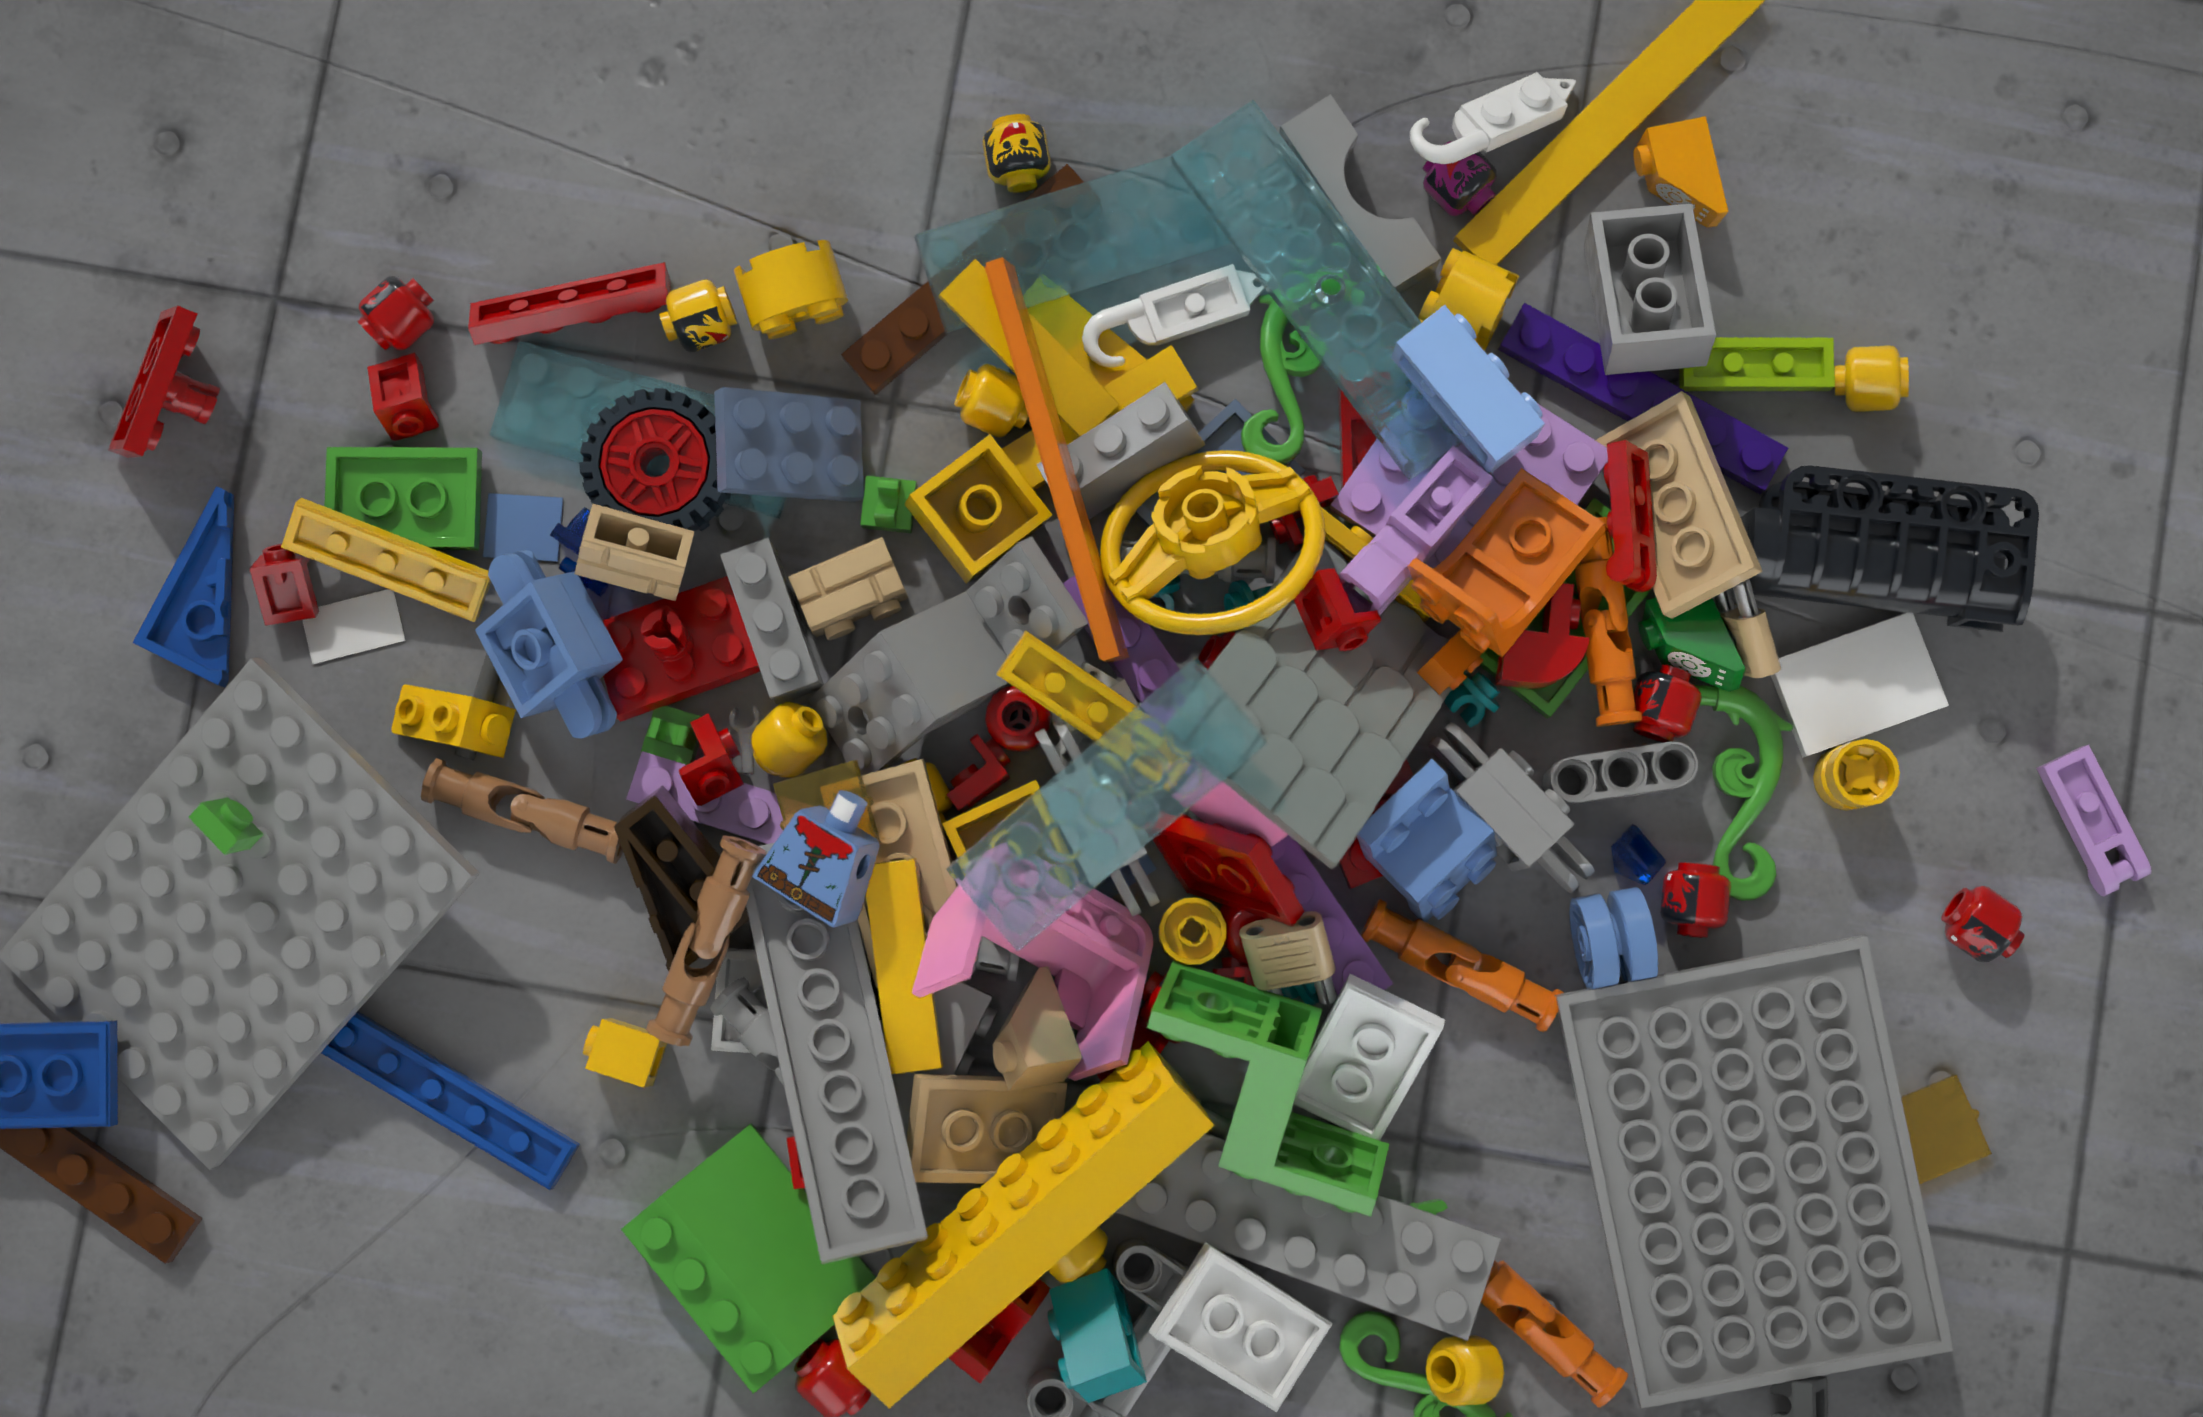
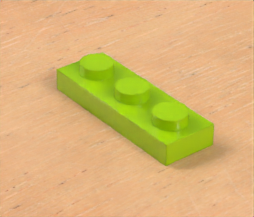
M1715 337L1707 366L1679 368V387L1685 391H1830L1835 387L1834 338Z

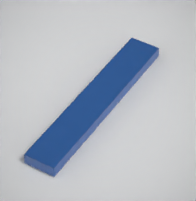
M359 1011L356 1012L321 1052V1054L548 1190L554 1189L580 1143Z

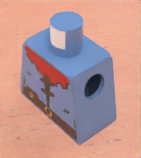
M839 790L830 810L822 806L800 809L762 860L753 877L833 928L857 921L880 847L879 841L875 837L857 827L868 805L867 802L854 793Z

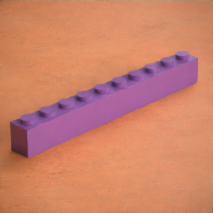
M1074 575L1063 582V584L1088 621ZM1110 591L1129 658L1113 663L1108 662L1117 677L1125 679L1143 711L1166 725L1193 688L1151 626L1128 612ZM1087 624L1084 628L1094 641L1090 625ZM1192 758L1184 769L1186 775L1198 762L1195 758ZM1287 835L1272 846L1273 854L1271 857L1281 873L1286 875L1294 884V894L1305 912H1318L1322 916L1336 968L1335 973L1331 976L1336 998L1349 974L1383 990L1391 986L1393 982L1298 842L1290 835Z

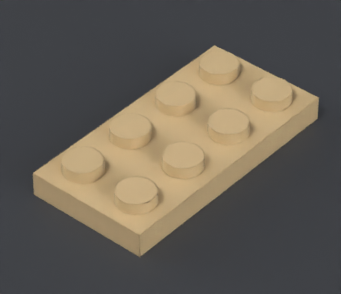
M1681 391L1595 440L1606 448L1609 443L1627 440L1648 452L1657 579L1653 590L1663 615L1672 619L1763 572L1689 395Z
M921 759L821 786L827 809L829 810L839 790L854 793L867 802L868 805L857 827L879 841L880 847L875 863L916 858L927 937L934 915L958 887V882L925 760ZM865 895L858 923L875 986L878 988Z

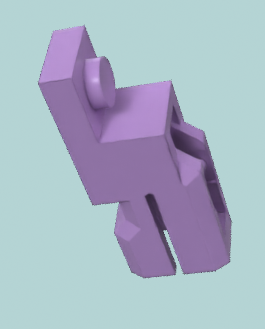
M1452 446L1394 510L1382 530L1368 545L1362 548L1340 573L1339 579L1348 595L1354 612L1377 610L1379 615H1381L1412 580L1407 567L1410 562L1417 558L1426 563L1448 539L1458 520L1487 489L1494 477L1455 446ZM1358 587L1360 590H1362L1365 594H1367L1370 597L1369 600H1371L1372 603L1369 602L1366 598H1364L1354 589Z

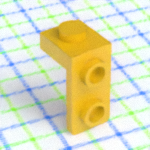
M405 684L401 688L399 700L395 708L391 732L504 758L516 709L472 696Z

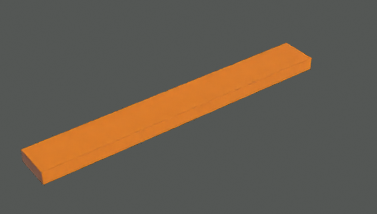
M1003 257L986 262L984 267L1099 659L1104 662L1113 663L1129 658L1111 593L1103 576L1099 552L1074 473L1069 450L1015 267Z

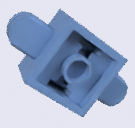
M522 550L512 554L499 555L491 562L488 576L503 605L478 626L475 631L520 718L558 709L574 738L582 739L610 730L615 724L617 712L600 678L623 659L579 575H575L574 571L545 577L532 551Z

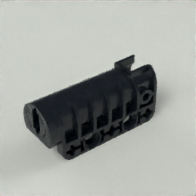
M1809 465L1800 466L1791 471L1783 481L1769 487L1761 496L1759 508L1754 507L1740 517L1763 571L1748 579L1750 580L1754 595L1948 617L1947 626L2003 632V624L2022 625L2026 618L2033 591L2039 522L2038 504L2034 497L2026 491L2007 487ZM1804 477L1809 478V482H1804ZM1830 480H1836L1835 485H1831ZM1858 483L1865 488L1848 487L1847 484ZM1882 486H1887V490L1884 491ZM1907 490H1912V494L1906 493ZM1934 491L1939 492L1938 496H1934ZM1807 494H1812L1813 496L1808 499ZM1959 494L1965 496L1968 500L1950 497L1951 495ZM1830 497L1832 500L1833 507L1827 506V502ZM1986 497L1990 498L1989 502H1986ZM1779 498L1778 506L1773 507L1771 501ZM1858 500H1863V504L1861 506V509L1859 510ZM2011 501L2015 502V510L2024 513V518L2014 522L2013 526H2010L2009 517L2001 509L2010 505ZM1883 504H1886L1883 506L1884 513H1880L1878 510ZM1908 505L1913 506L1910 515L1906 514L1909 512ZM1933 509L1935 512L1936 519H1932L1930 517L1933 512ZM1958 511L1963 512V515L1960 520ZM1985 516H1987V525H1984L1982 523ZM2005 559H2008V565L2005 569Z

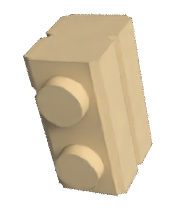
M592 504L574 574L676 601L695 531Z
M883 537L788 576L812 633L816 637L825 634L827 640H834L854 631L855 626L853 622L872 614L873 619L877 621L896 614L902 610L900 602L909 598Z

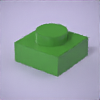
M229 797L201 802L189 816L192 822L224 855L251 849L264 835L252 823L253 816L249 810Z

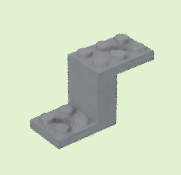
M1029 537L1018 542L967 591L880 631L809 699V702L822 718L823 725L831 734L843 753L846 763L854 770L857 777L884 770L925 734L984 705L999 690L1011 686V684L996 673L1025 630L1057 651L1089 622L1033 537ZM1022 598L1028 603L1031 610L1030 614L1025 611ZM863 711L866 713L869 722L865 719Z

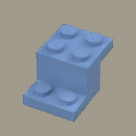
M1433 759L1366 821L1357 835L1363 856L1407 899L1410 911L1418 919L1425 922L1432 916L1437 920L1444 917L1458 903L1459 897L1456 894L1469 881L1475 885L1478 884L1496 866V862L1493 860L1497 856L1494 830L1449 787L1447 773Z

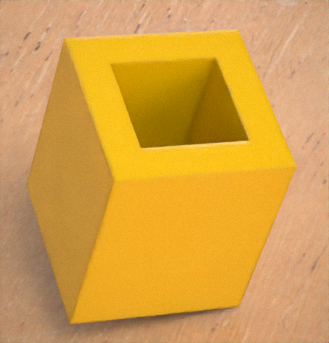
M613 1018L601 1019L599 1027L593 1025L585 1040L583 1055L589 1056L585 1069L643 1088L654 1085L667 1043L649 1034L644 1028Z

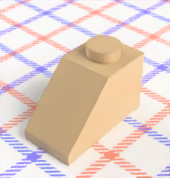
M1048 966L1038 968L1024 987L992 1044L994 1064L997 1070L1003 1073L1009 1091L1064 1082L1083 1058Z

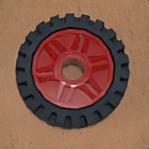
M655 388L654 392L641 389L634 391V396L627 398L623 395L615 399L616 405L611 409L605 407L598 413L600 420L597 424L593 422L590 424L586 431L589 438L587 442H582L580 450L583 456V462H579L580 474L584 480L582 485L591 503L691 531L700 530L702 532L710 526L709 521L714 516L719 517L724 510L723 504L725 500H729L732 494L718 492L715 416L696 399L693 400L686 394L675 391V393L669 392L664 388ZM660 455L668 456L670 465L667 472L659 477H649L647 466L650 460Z

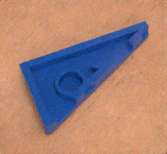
M216 486L133 643L225 688L229 682L234 495Z

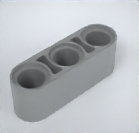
M1665 742L1571 756L1552 764L1546 770L1542 780V787L1544 792L1548 788L1553 790L1568 806L1665 792L1690 783L1698 771V759L1695 752L1688 745L1681 742ZM1664 753L1675 756L1679 761L1680 773L1675 780L1666 778L1660 771L1659 760ZM1613 761H1620L1629 768L1630 781L1625 788L1614 785L1609 778L1608 769ZM1563 768H1569L1579 775L1581 784L1578 793L1575 795L1564 793L1558 785V775Z

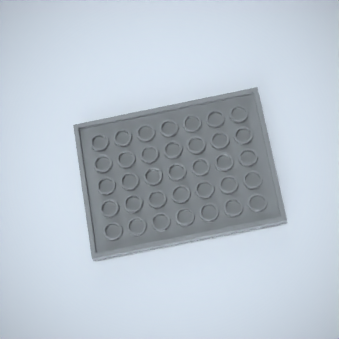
M261 657L251 658L0 950V959L62 1022L117 1021L118 1078L211 1170L223 1163L480 873ZM229 797L249 810L253 816L252 823L264 835L251 849L224 855L192 822L189 816L201 802Z
M1861 935L1660 974L1655 978L1634 982H1618V985L1598 989L1587 988L1555 995L1637 1401L1641 1409L1954 1351L1867 936Z

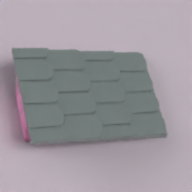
M1325 541L1323 553L1315 572L1317 570L1335 568L1339 577L1349 562L1345 560L1342 553L1335 546ZM1302 547L1268 592L1273 590L1289 574L1300 556ZM1358 587L1354 589L1364 598H1366L1369 602L1372 603V601L1369 600L1370 597L1367 594H1365L1362 590H1360ZM1395 599L1381 613V622L1367 634L1368 640L1360 647L1346 652L1339 651L1338 647L1316 651L1294 600L1270 617L1246 628L1239 629L1161 730L1162 733L1198 761L1173 792L1172 796L1205 823L1210 825L1218 823L1228 830L1244 835L1248 833L1256 834L1265 840L1270 847L1287 835H1290L1332 869L1339 863L1374 811V807L1402 768V764L1452 690L1448 687L1439 695L1417 673L1449 640L1435 633L1423 623L1415 611L1398 603Z

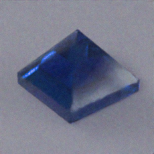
M1634 824L1630 825L1611 845L1614 872L1644 886L1666 864L1665 858Z

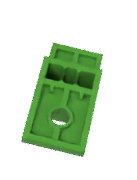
M1173 961L1152 1008L1147 1028L1160 1032L1164 1037L1173 1041H1188L1212 1049L1222 1057L1240 1058L1249 1061L1218 1167L1230 1170L1242 1178L1257 1179L1282 1187L1293 1195H1306L1333 1204L1345 1212H1357L1371 1217L1379 1192L1389 1143L1291 1112L1323 1009Z

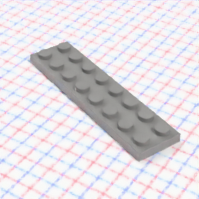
M774 843L761 845L758 847L764 849L768 853L774 845ZM757 862L753 875L761 862ZM752 875L747 887L750 896L746 907L821 1264L928 1239L858 921L833 928L761 883Z
M1205 1133L1116 1211V1213L1198 1243L1205 1244L1207 1242L1220 1251L1467 1341L1501 1241L1500 1237L1379 1194L1370 1217L1357 1212L1342 1211L1333 1204L1306 1195H1293L1282 1187L1261 1180L1242 1178L1230 1170L1218 1167L1226 1140L1209 1133Z

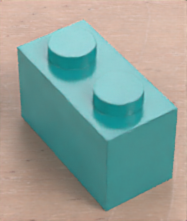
M1107 1268L1049 1289L1053 1309L1048 1310L1047 1316L1054 1337L1057 1341L1061 1340L1064 1357L1059 1358L1058 1364L1062 1379L1068 1389L1073 1388L1088 1403L1147 1382L1124 1287Z

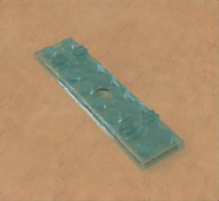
M1254 99L1171 155V163L1409 481L1439 461L1452 446L1457 448L1463 444L1391 358L1396 342L1417 327L1421 321L1318 187L1313 177ZM1334 279L1340 284L1341 290L1335 295H1328L1322 290L1321 284L1323 281Z

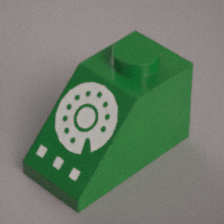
M1656 597L1646 600L1643 618L1638 623V628L1645 647L1649 651L1655 650L1661 665L1682 669L1690 673L1691 677L1728 692L1739 689L1745 666L1712 598L1672 619L1663 615Z

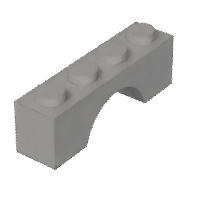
M1330 94L1280 126L1277 141L1279 145L1276 146V151L1289 172L1296 170L1306 184L1303 187V191L1312 208L1317 213L1324 211L1333 224L1330 230L1336 244L1345 254L1351 251L1360 264L1361 268L1358 269V273L1368 291L1373 295L1378 292L1384 302L1387 303L1433 274L1439 265L1441 257L1414 217L1404 219L1381 218L1367 212L1353 199L1346 185L1344 165L1354 151L1358 134Z

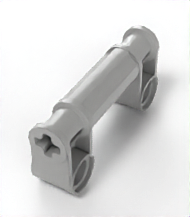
M1129 1238L1122 1241L1113 1253L1112 1266L1120 1284L1147 1303L1133 1323L1147 1382L1088 1403L1073 1388L1068 1389L1060 1371L1042 1369L1035 1372L1029 1378L1025 1387L1027 1408L1031 1417H1126L1171 1349V1347L1154 1338L1149 1333V1330L1189 1269V1266L1178 1259L1174 1260L1141 1238ZM1134 1253H1144L1150 1257V1267L1140 1277H1131L1123 1272V1265L1126 1259ZM1046 1386H1055L1064 1392L1062 1401L1053 1408H1044L1035 1402L1037 1393Z

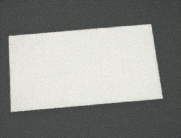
M389 589L318 607L319 613L316 618L302 620L312 664L405 641L394 591Z

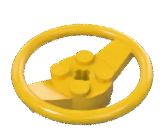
M1218 450L1191 454L1170 462L1142 477L1115 505L1107 519L1101 538L1100 560L1103 576L1116 600L1133 616L1149 625L1162 630L1187 635H1211L1232 632L1270 617L1285 607L1304 589L1317 569L1323 553L1325 542L1324 516L1314 492L1291 467H1287L1265 456L1243 451ZM1237 471L1247 472V473H1251V474H1250V475H1241V474H1239ZM1158 492L1159 500L1151 515L1153 524L1147 528L1121 563V542L1130 519L1148 498ZM1300 510L1304 523V542L1300 556L1282 582L1261 598L1236 609L1211 614L1175 612L1149 601L1152 596L1185 569L1193 578L1206 579L1215 574L1216 571L1237 564L1248 553L1260 546L1262 542L1260 524Z

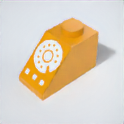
M1706 116L1647 128L1634 148L1633 158L1638 176H1645L1648 191L1670 205L1692 203L1695 221L1706 228L1717 226L1729 211Z

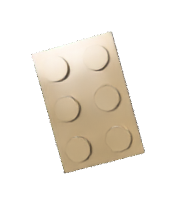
M914 1073L906 1141L915 1182L985 1184L997 1173L999 1166L1006 1158L1016 1153L1019 1154L1036 1139L1039 1131L1045 1124L1064 1115L1067 1083L1064 1081L1009 1091L1003 1076Z

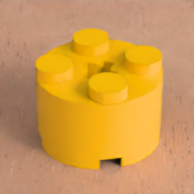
M817 240L820 250L808 252L805 242L781 247L749 259L752 270L748 272L740 265L734 269L752 330L767 334L768 339L771 340L795 333L797 331L795 323L814 318L815 323L819 325L835 321L844 316L842 306L848 302V297L830 241Z
M1452 248L1441 270V280L1436 291H1430L1420 311L1418 325L1442 306L1446 305L1454 316L1460 314L1471 324L1476 333V339L1474 340L1485 352L1504 314L1505 301L1507 298H1511L1519 275L1465 250L1461 252Z

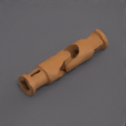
M438 758L434 760L426 772L421 791V800L424 802L433 803L435 800L461 808L464 815L520 833H531L532 830L538 831L541 836L553 844L571 850H576L578 847L606 855L607 861L614 864L618 862L623 854L614 829V825L617 822L591 814L589 807L564 799H545L536 790L478 771L471 775L447 767V762ZM518 794L511 802V819L498 816L496 814V806L500 800L506 795Z
M722 837L720 846L723 848L722 854L713 876L706 877L697 900L696 924L691 923L684 933L662 987L666 994L656 1019L649 1020L646 1027L649 1034L668 1044L676 1046L690 1045L693 1036L689 1031L699 1007L705 1006L729 948L728 934L740 920L749 899L750 892L747 890L757 862H762L767 854L764 849L737 837ZM688 947L703 959L714 958L704 968H691L684 963Z

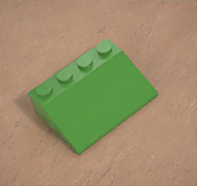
M752 1123L663 1193L621 1229L753 1394L835 1324L833 1315L849 1295L861 1292L877 1278L860 1256L821 1264L806 1189H793L791 1171Z

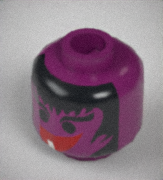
M1480 152L1455 163L1437 164L1427 161L1422 168L1426 173L1423 180L1425 191L1450 216L1461 215L1467 210L1476 215L1496 195L1490 189L1497 177L1496 169Z

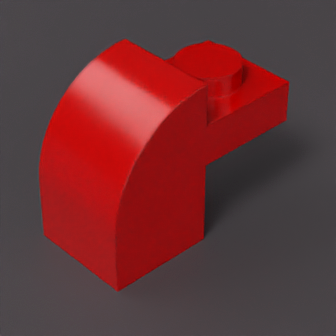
M1563 583L1545 604L1541 632L1524 630L1503 657L1498 655L1495 685L1525 689L1543 688L1558 682L1578 666L1587 651L1590 638L1569 635L1570 629L1576 630L1578 627L1581 609L1580 599H1573L1574 584Z
M1040 1279L1036 1280L948 1358L980 1384L991 1372L1010 1342L1035 1314L1051 1288Z

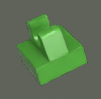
M866 476L861 527L865 529L912 533L914 516L904 504L909 495L917 489V482L913 480Z
M668 706L653 710L641 752L644 751L685 765L694 762L700 743L690 722L702 716Z

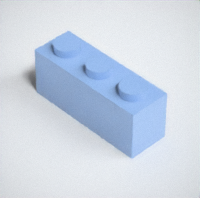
M1444 305L1398 340L1391 358L1484 470L1491 474L1538 437L1545 425L1541 419L1543 414L1537 402L1525 392L1520 394L1508 380L1509 372L1504 363L1493 353L1487 355L1474 340L1476 339V333L1471 324L1460 314L1454 316Z

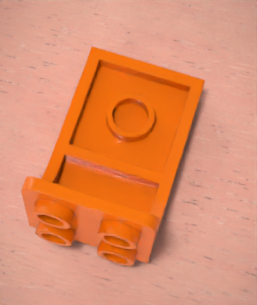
M1521 468L1445 560L1434 568L1429 567L1417 558L1410 562L1407 567L1413 579L1411 587L1420 596L1421 602L1419 606L1427 615L1441 624L1448 619L1462 629L1460 631L1461 637L1478 651L1485 652L1489 648L1503 657L1606 531L1605 524Z

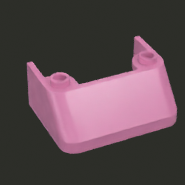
M1004 842L990 848L982 855L934 915L912 994L921 998L971 978L981 936L1038 968L1048 966L1051 975L1055 977L1054 983L1072 1028L1078 1030L1076 1041L1083 1057L1069 1074L1068 1078L1077 1081L1126 1065L1129 1059L1153 949V935L1148 923L1139 914L1132 917L1127 907L1015 842Z

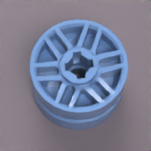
M1638 887L1609 892L1607 904L1600 894L1571 899L1569 917L1572 941L1578 968L1586 988L1598 989L1618 985L1620 975L1624 981L1629 982L1657 977L1658 950L1654 926L1646 899Z

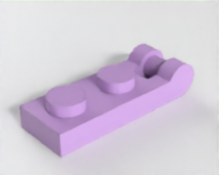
M2089 745L2079 747L2036 768L2088 869L2089 880L2098 894L2104 897L2117 891L2120 886L2119 883L2127 879L2137 881L2151 874L2150 863ZM2116 847L2120 854L2119 861L2110 864L2104 852Z

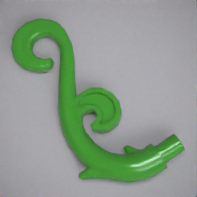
M1317 273L1303 276L1280 290L1259 297L1260 303L1270 305L1265 312L1260 330V351L1263 367L1287 416L1291 429L1288 440L1282 445H1274L1267 442L1263 437V429L1269 423L1277 422L1279 414L1273 409L1262 410L1251 416L1244 424L1241 432V442L1245 452L1265 456L1283 465L1293 461L1300 454L1304 443V423L1288 375L1305 377L1314 374L1322 365L1326 347L1324 338L1316 330L1304 327L1296 329L1289 334V344L1295 345L1298 351L1294 353L1287 352L1282 343L1286 324L1297 310L1310 304L1312 311H1316L1324 303L1337 305L1338 300L1362 305L1366 285L1342 281L1343 275Z
M1694 685L1702 695L1700 706H1712L1713 711L1726 712L1734 725H1739L1740 718H1742L1751 727L1759 746V766L1752 778H1746L1742 775V767L1747 764H1753L1755 759L1750 752L1742 748L1726 749L1716 756L1712 766L1713 779L1720 791L1727 796L1746 798L1722 836L1715 851L1712 865L1719 866V875H1723L1730 880L1732 886L1731 898L1740 901L1755 900L1764 896L1774 884L1777 875L1774 860L1762 846L1752 842L1746 843L1742 846V851L1747 852L1752 857L1754 870L1749 877L1740 879L1734 877L1730 872L1728 865L1729 854L1773 795L1783 764V738L1781 731H1792L1793 725L1776 714L1755 692L1741 685L1739 689L1731 692L1716 686Z
M1364 1311L1354 1315L1346 1322L1340 1334L1339 1345L1343 1361L1352 1371L1366 1380L1424 1395L1414 1408L1413 1417H1439L1440 1410L1444 1406L1456 1408L1466 1417H1497L1494 1410L1487 1403L1451 1406L1441 1402L1432 1393L1426 1374L1382 1369L1367 1364L1361 1358L1358 1346L1369 1335L1379 1336L1385 1342L1386 1355L1384 1359L1387 1362H1393L1398 1357L1401 1338L1397 1325L1389 1316L1381 1312ZM1507 1412L1504 1417H1513V1415Z

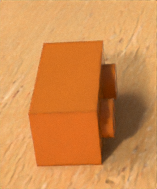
M1462 629L1417 672L1439 695L1448 687L1454 691L1467 678L1463 672L1467 670L1471 674L1484 661L1480 657L1483 652L1472 647L1461 637L1460 631Z

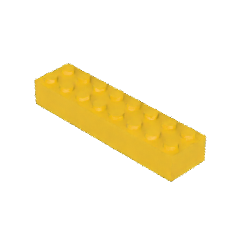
M1149 1041L1140 1049L1130 1051L1126 1065L1117 1067L1101 1083L1094 1084L1084 1090L1077 1099L1076 1104L1062 1117L1053 1119L1045 1124L1039 1131L1036 1139L1023 1151L1006 1158L999 1166L997 1173L980 1188L967 1192L959 1201L957 1208L940 1223L928 1226L926 1228L928 1239L918 1241L900 1258L896 1257L889 1260L881 1268L876 1279L861 1292L852 1293L841 1303L838 1311L833 1315V1320L847 1369L888 1408H891L1214 1126L1187 1083Z

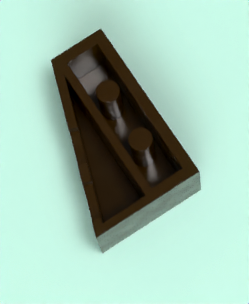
M662 785L624 814L614 825V829L636 887L640 889L650 916L648 918L654 934L656 933L669 972L686 929L691 923L696 924L698 897L706 877L713 876L720 855L664 785ZM746 906L740 920L728 935L749 920ZM688 947L684 963L689 966L700 957Z

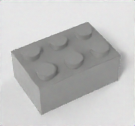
M1692 203L1592 212L1588 223L1584 249L1605 375L1707 366L1715 341L1716 331Z

